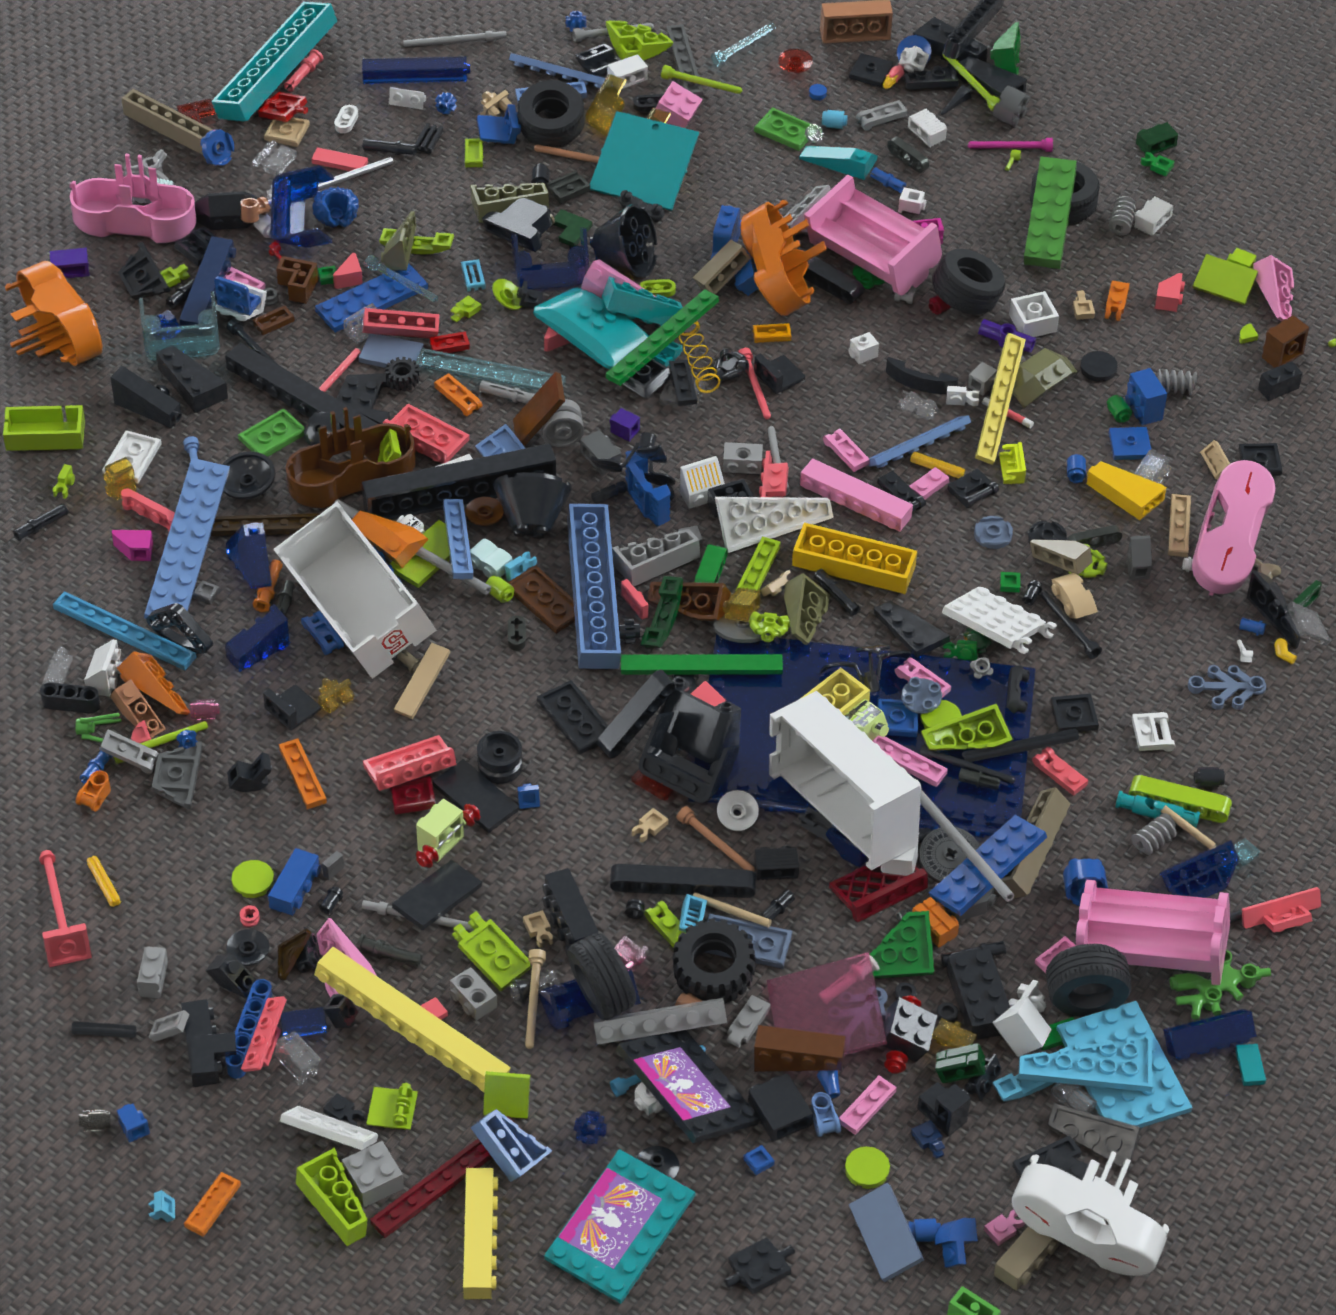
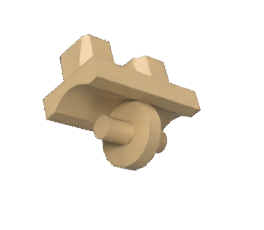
M506 90L499 95H496L495 92H484L482 94L483 100L481 101V104L484 105V111L480 115L499 117L501 112L497 108L506 112L508 104H512L507 98L509 93Z

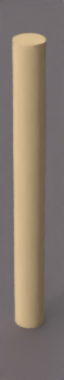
M696 892L693 894L695 897L707 900L706 905L767 928L771 925L772 920Z

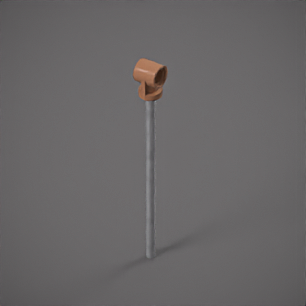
M389 157L270 200H267L265 197H259L257 200L254 198L243 199L241 201V220L246 223L257 222L259 214H269L270 207L388 166L393 164V158Z

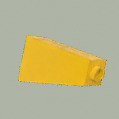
M1102 461L1090 467L1087 472L1088 486L1138 520L1145 517L1165 499L1167 487Z

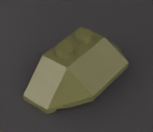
M1044 348L1019 365L1013 395L1025 408L1078 371L1067 357Z

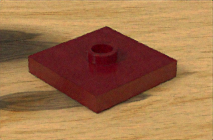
M431 776L416 778L391 787L395 815L428 810L436 804Z

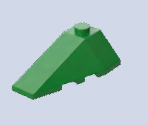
M1015 22L994 43L993 49L990 50L991 60H994L995 66L1019 75V67H1016V64L1019 63L1021 40L1019 22Z

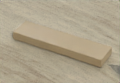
M1171 495L1168 555L1188 557L1191 496Z
M434 643L430 644L394 708L396 713L411 719L414 718L450 654L449 649Z

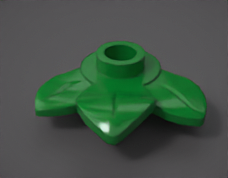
M858 265L853 269L854 277L865 289L885 283L884 280Z

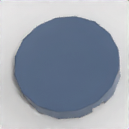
M999 516L983 517L975 525L974 537L981 546L989 549H999L1007 546L1012 540L1013 528L1008 521H1003V518Z

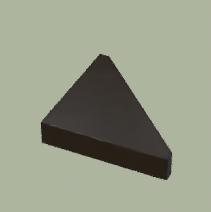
M304 929L278 945V979L286 980L310 938L311 931Z

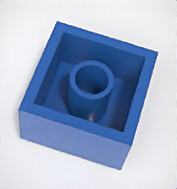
M1148 368L1130 373L1125 401L1133 410L1135 418L1139 419L1142 425L1163 420L1167 392L1152 369Z

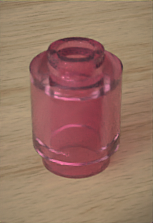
M201 699L190 702L191 719H216V715H220L219 702L215 703V699Z

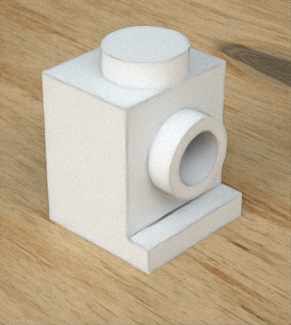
M904 187L899 199L898 212L907 211L920 214V211L926 208L925 192Z

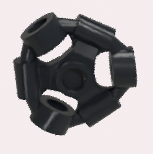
M723 349L720 351L718 359L714 360L712 368L716 369V375L720 378L721 382L723 379L731 380L739 377V374L742 372H748L749 361L746 360V356L737 351L731 352L729 349Z

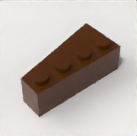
M758 1025L754 1045V1072L842 1070L846 1036Z

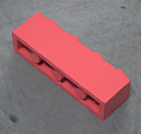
M365 308L362 333L428 339L429 337L438 336L439 314Z

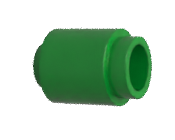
M1113 395L1107 400V409L1116 422H1126L1130 419L1132 410L1123 397Z

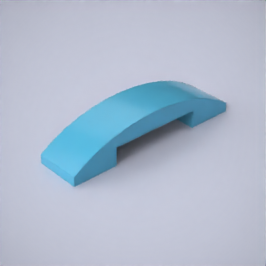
M1012 1073L992 1082L1003 1101L1028 1096L1055 1083L1018 1079L1019 1074L1013 1076Z

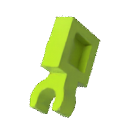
M185 264L180 265L174 270L172 267L161 271L169 288L180 283V279L185 280L190 277L187 272L188 267Z
M467 296L451 309L454 315L450 319L458 322L464 316L470 318L482 310V304Z
M64 464L57 477L58 483L53 487V496L56 497L59 492H62L63 499H66L70 485L74 484L75 475L73 474L72 466Z

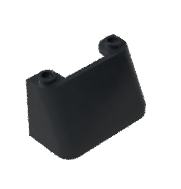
M680 676L672 679L676 683V688L661 705L658 713H674L667 732L677 738L679 749L707 763L720 760L724 748L739 745L741 708L728 701L714 707L687 693L690 687L689 681Z

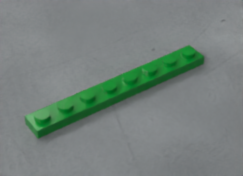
M704 289L606 372V379L621 386L719 302V296Z

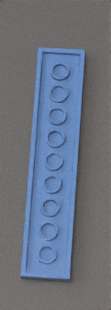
M191 458L145 610V619L153 610L173 603L182 605L188 611L230 466Z

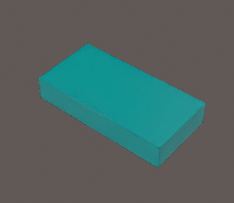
M1258 1044L1236 1045L1235 1051L1243 1086L1265 1085L1266 1077Z

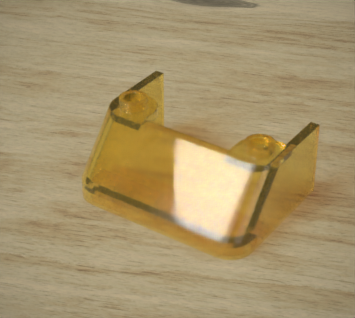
M611 74L607 75L586 113L587 123L605 137L608 136L616 111L622 112L625 105L623 98L618 94L626 79ZM652 108L647 119L666 123L671 113Z

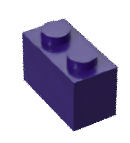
M87 248L50 251V262L62 271L65 278L90 276Z

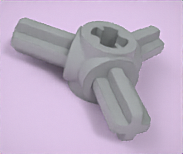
M160 149L153 157H147L143 160L144 176L149 177L148 168H156L158 179L169 180L163 174L162 162L167 157V153L164 150ZM138 165L131 166L132 174L140 175ZM125 167V168H124V171H125V176H126V175H127V169H126V167Z

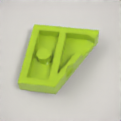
M389 429L381 441L378 462H389L401 457L397 431Z

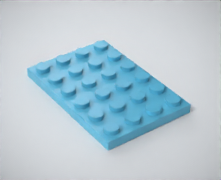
M1137 1001L1123 1004L1116 1009H1107L1057 1025L1056 1029L1063 1040L1064 1046H1070L1072 1050L1078 1049L1079 1046L1108 1041L1114 1043L1124 1042L1127 1038H1134V1040L1143 1039L1145 1035L1152 1034V1091L1145 1092L1085 1086L1100 1116L1142 1128L1191 1112L1192 1106Z

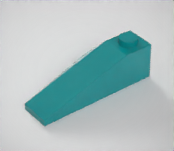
M806 146L799 159L864 180L877 161L878 156L857 148Z

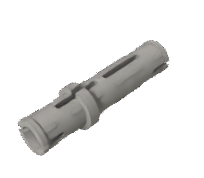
M482 380L479 388L480 392L507 398L515 403L522 402L527 404L535 395L534 393L522 391L517 387L515 389L485 380Z

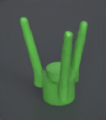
M119 713L90 718H77L76 734L82 735V739L102 743L103 738L90 735V733H94L95 725L118 723L122 719H111L119 717Z

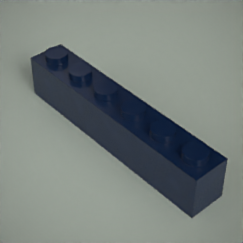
M211 237L179 318L182 332L203 335L205 328H208L210 314L214 313V305L217 300L214 279L217 276L226 279L225 275L231 269V260L236 256L233 240Z

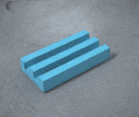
M479 260L461 262L467 292L471 291V288H474V290H478V287H481L482 290L486 289ZM473 265H476L480 282L476 281ZM466 266L469 267L473 283H470Z

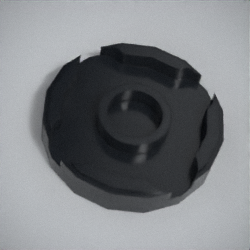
M1092 351L1083 356L1080 368L1082 374L1090 380L1100 382V380L1105 379V381H1108L1116 375L1118 362L1109 353Z
M1042 520L1030 527L1028 541L1030 543L1032 539L1067 540V532L1057 522L1052 521L1050 523L1047 520Z

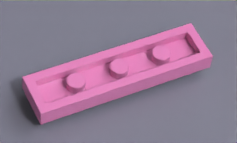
M878 735L872 740L908 773L935 787L939 785L947 774V768L887 737Z

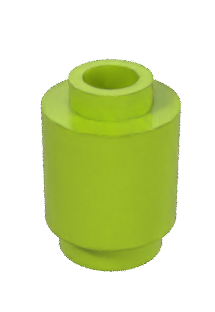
M491 576L486 581V584L491 586L489 594L501 603L510 601L513 598L514 587L501 577Z

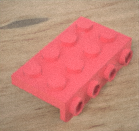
M407 404L391 421L388 419L383 421V424L391 423L402 427L405 424L410 425V433L414 438L415 450L441 464L450 461L470 440L469 434L410 404Z
M440 735L364 760L363 765L378 790L381 791L456 765L454 750L451 747H447Z

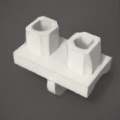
M1032 980L1030 985L1021 984L1017 990L1018 998L1021 999L1026 995L1038 1012H1043L1046 1008V1003L1044 1002L1045 996L1038 989L1039 981ZM1013 998L1010 999V1007H1012L1019 1000Z

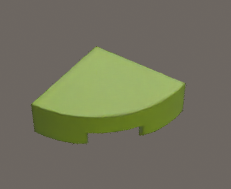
M1251 323L1241 329L1240 344L1258 340L1259 335Z

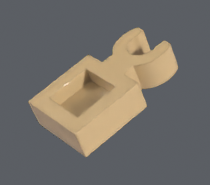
M652 808L639 819V825L633 827L632 836L634 837L636 834L641 833L640 842L642 843L647 840L649 833L655 836L668 825L669 819Z
M543 910L523 917V923L530 937L536 936V943L539 948L542 947L543 939H547L550 945L553 944V936L550 933L551 926Z

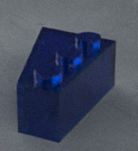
M275 604L269 608L271 611L262 619L260 616L255 619L256 624L247 631L244 628L225 644L226 658L239 672L250 668L257 662L267 659L270 655L290 645L288 619Z

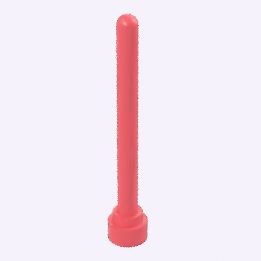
M742 348L738 352L746 356V360L749 361L747 374L763 417L770 419L769 408L751 363L753 359L752 352L749 348Z

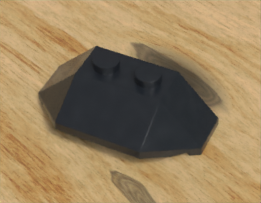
M245 191L206 194L195 202L196 221L210 230L248 228L253 223H246L241 220V201L246 198L257 200L258 197Z

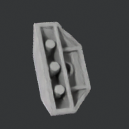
M829 185L813 188L811 193L804 196L784 216L786 217L789 214L792 216L793 220L787 223L789 229L805 220L804 214L830 191ZM807 228L803 229L797 234L807 235Z

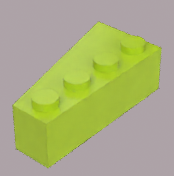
M333 1148L297 1167L296 1185L346 1246H349L366 1236L367 1218L358 1198L354 1195L350 1180L347 1179L344 1173L345 1169L338 1160L337 1152Z

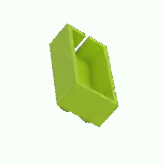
M83 405L65 406L67 422H64L62 406L6 407L3 430L6 451L83 449L85 429Z

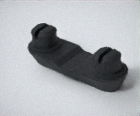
M622 191L621 196L618 198L623 208L631 204H639L640 208L644 207L650 214L652 221L658 222L665 215L661 205L647 204L641 199L632 196L630 191Z
M1022 665L1011 667L1009 672L1006 707L1013 714L1017 712L1025 713L1028 707V703L1020 698L1021 688L1019 683L1020 681L1027 682L1030 678V672L1023 669Z

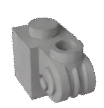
M984 362L980 363L969 374L968 388L973 391H979V394L983 396L993 388L997 370Z

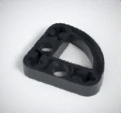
M178 603L153 610L146 618L148 625L159 636L196 654H204L213 646V641L188 611ZM176 625L185 637L173 631L170 626Z

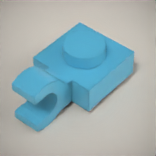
M527 551L522 554V557L519 556L505 565L507 580L511 581L525 572L526 569L535 566L537 558L535 556L531 558L530 552Z

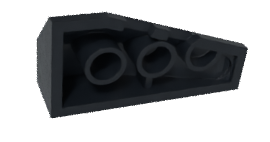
M1256 570L1252 571L1246 598L1294 649H1297L1301 633L1281 589L1269 576Z

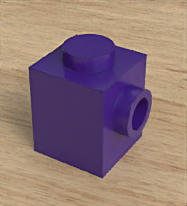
M620 408L610 418V433L627 441H630L640 431V417L632 412Z

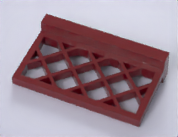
M865 865L829 883V888L850 909L853 919L858 923L927 889L928 877L927 872L923 868L919 870L916 866L914 873L903 876L873 872V870H870ZM860 876L867 877L866 882L857 881L855 879ZM871 878L882 879L881 883L870 882ZM886 879L895 880V882L891 884H885ZM841 885L850 886L849 890H842L838 887ZM853 886L864 887V891H852ZM868 888L879 889L873 893H867ZM850 897L861 898L855 902L850 901Z

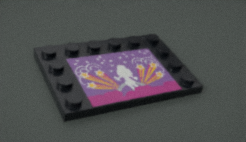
M687 1030L651 1035L618 1045L616 1051L692 1143L752 1127L760 1122L761 1118Z

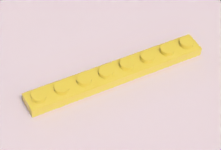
M1008 333L1005 338L975 459L991 465L996 460L1026 340L1011 333Z

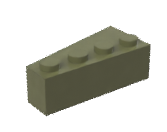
M522 183L520 187H515L511 184H504V187H493V184H486L485 188H477V185H470L471 203L479 223L483 222L482 217L488 212L496 211L501 213L520 198L533 200L549 208V195L544 183Z

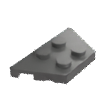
M196 742V746L187 749L179 747L173 751L158 754L152 792L186 809H191L203 748L202 742Z

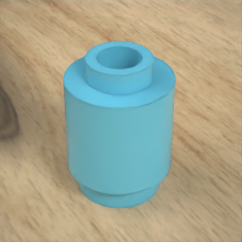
M823 111L822 125H825L827 128L843 129V126H847L848 115H845L844 111Z

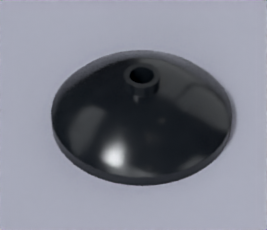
M241 452L229 457L222 464L230 466L223 493L231 498L244 500L258 497L265 493L275 480V468L272 461L267 456L258 452Z

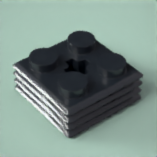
M652 359L623 385L646 398L671 378L669 374L670 369Z

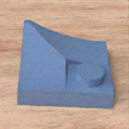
M506 424L475 445L477 451L483 457L526 449Z

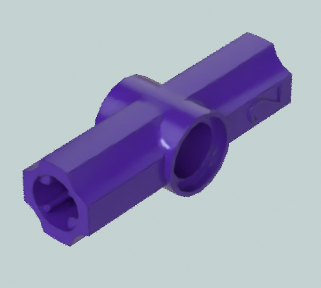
M983 319L978 334L997 340L1001 347L1004 346L1007 334L1011 333L1026 339L1024 351L1031 353L1036 338L1016 331L1014 325L1009 323L999 325Z

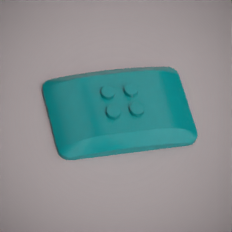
M572 288L537 305L533 311V314L539 320L607 369L615 366L649 337L643 329L624 314L609 312L603 299L582 288Z

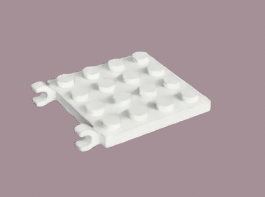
M977 587L945 605L942 611L943 614L1010 649L1013 647L1022 654L1029 651V649L1023 646V643L1027 645L1032 643V640L1029 638L1030 636L1039 632L1045 638H1051L1054 634L1048 631V627L1050 629L1057 627L1055 623H1046L1037 614L1028 613L1021 606L1007 602L1004 597L993 595L984 587Z

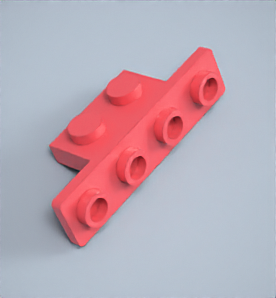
M766 451L765 458L762 459L764 472H761V483L763 486L759 487L760 497L786 496L788 463L773 464L770 451Z
M1315 887L1243 908V927L1247 929L1265 924L1273 932H1282L1285 929L1312 922V914L1309 910L1321 907L1320 889Z
M284 996L268 998L266 1000L241 1067L244 1072L261 1070L262 1067L269 1066L281 1033L277 1025L287 1000Z

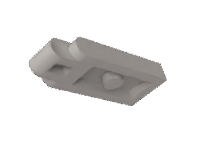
M751 995L728 1029L727 1034H729L727 1042L736 1047H740L743 1042L748 1043L757 1030L758 1025L761 1024L771 1009V1004Z

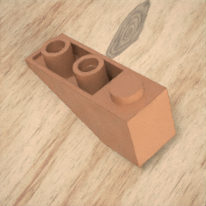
M131 679L114 689L110 696L120 712L135 727L138 723L145 720L151 739L166 730Z

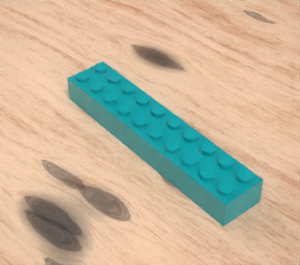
M303 2L211 101L218 119L241 122L250 119L252 114L259 109L262 103L268 99L272 92L278 88L281 82L287 78L291 71L296 68L301 60L305 58L337 22L331 3Z

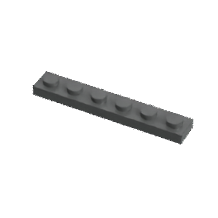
M684 24L667 26V35L673 41L671 49L678 72L699 77ZM681 80L683 88L698 97H703V89L700 84Z

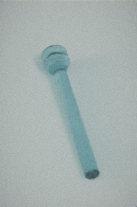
M771 22L728 49L714 52L711 55L712 62L716 66L725 63L728 56L773 30L775 24Z
M369 255L366 258L364 267L370 271L378 270L433 302L438 301L437 295L382 265L379 258L374 255Z

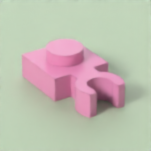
M1012 1210L1008 1218L1001 1214L986 1224L984 1231L1000 1246L1016 1235L1017 1230L1015 1228H1022L1025 1223L1022 1220H1016L1015 1217L1018 1215Z

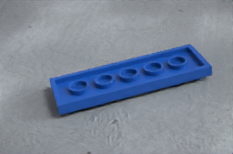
M408 264L407 270L388 271L316 305L315 312L336 333L363 320L365 308L386 309L428 289V283Z
M1014 815L975 851L1002 879L1047 838L1045 831ZM966 858L937 884L929 894L935 901L961 916L993 886L975 865Z

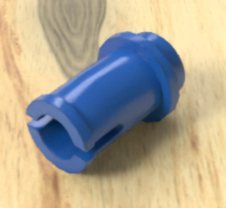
M1242 617L1239 630L1256 633V636H1259V634L1263 635L1266 624L1263 621L1257 622Z

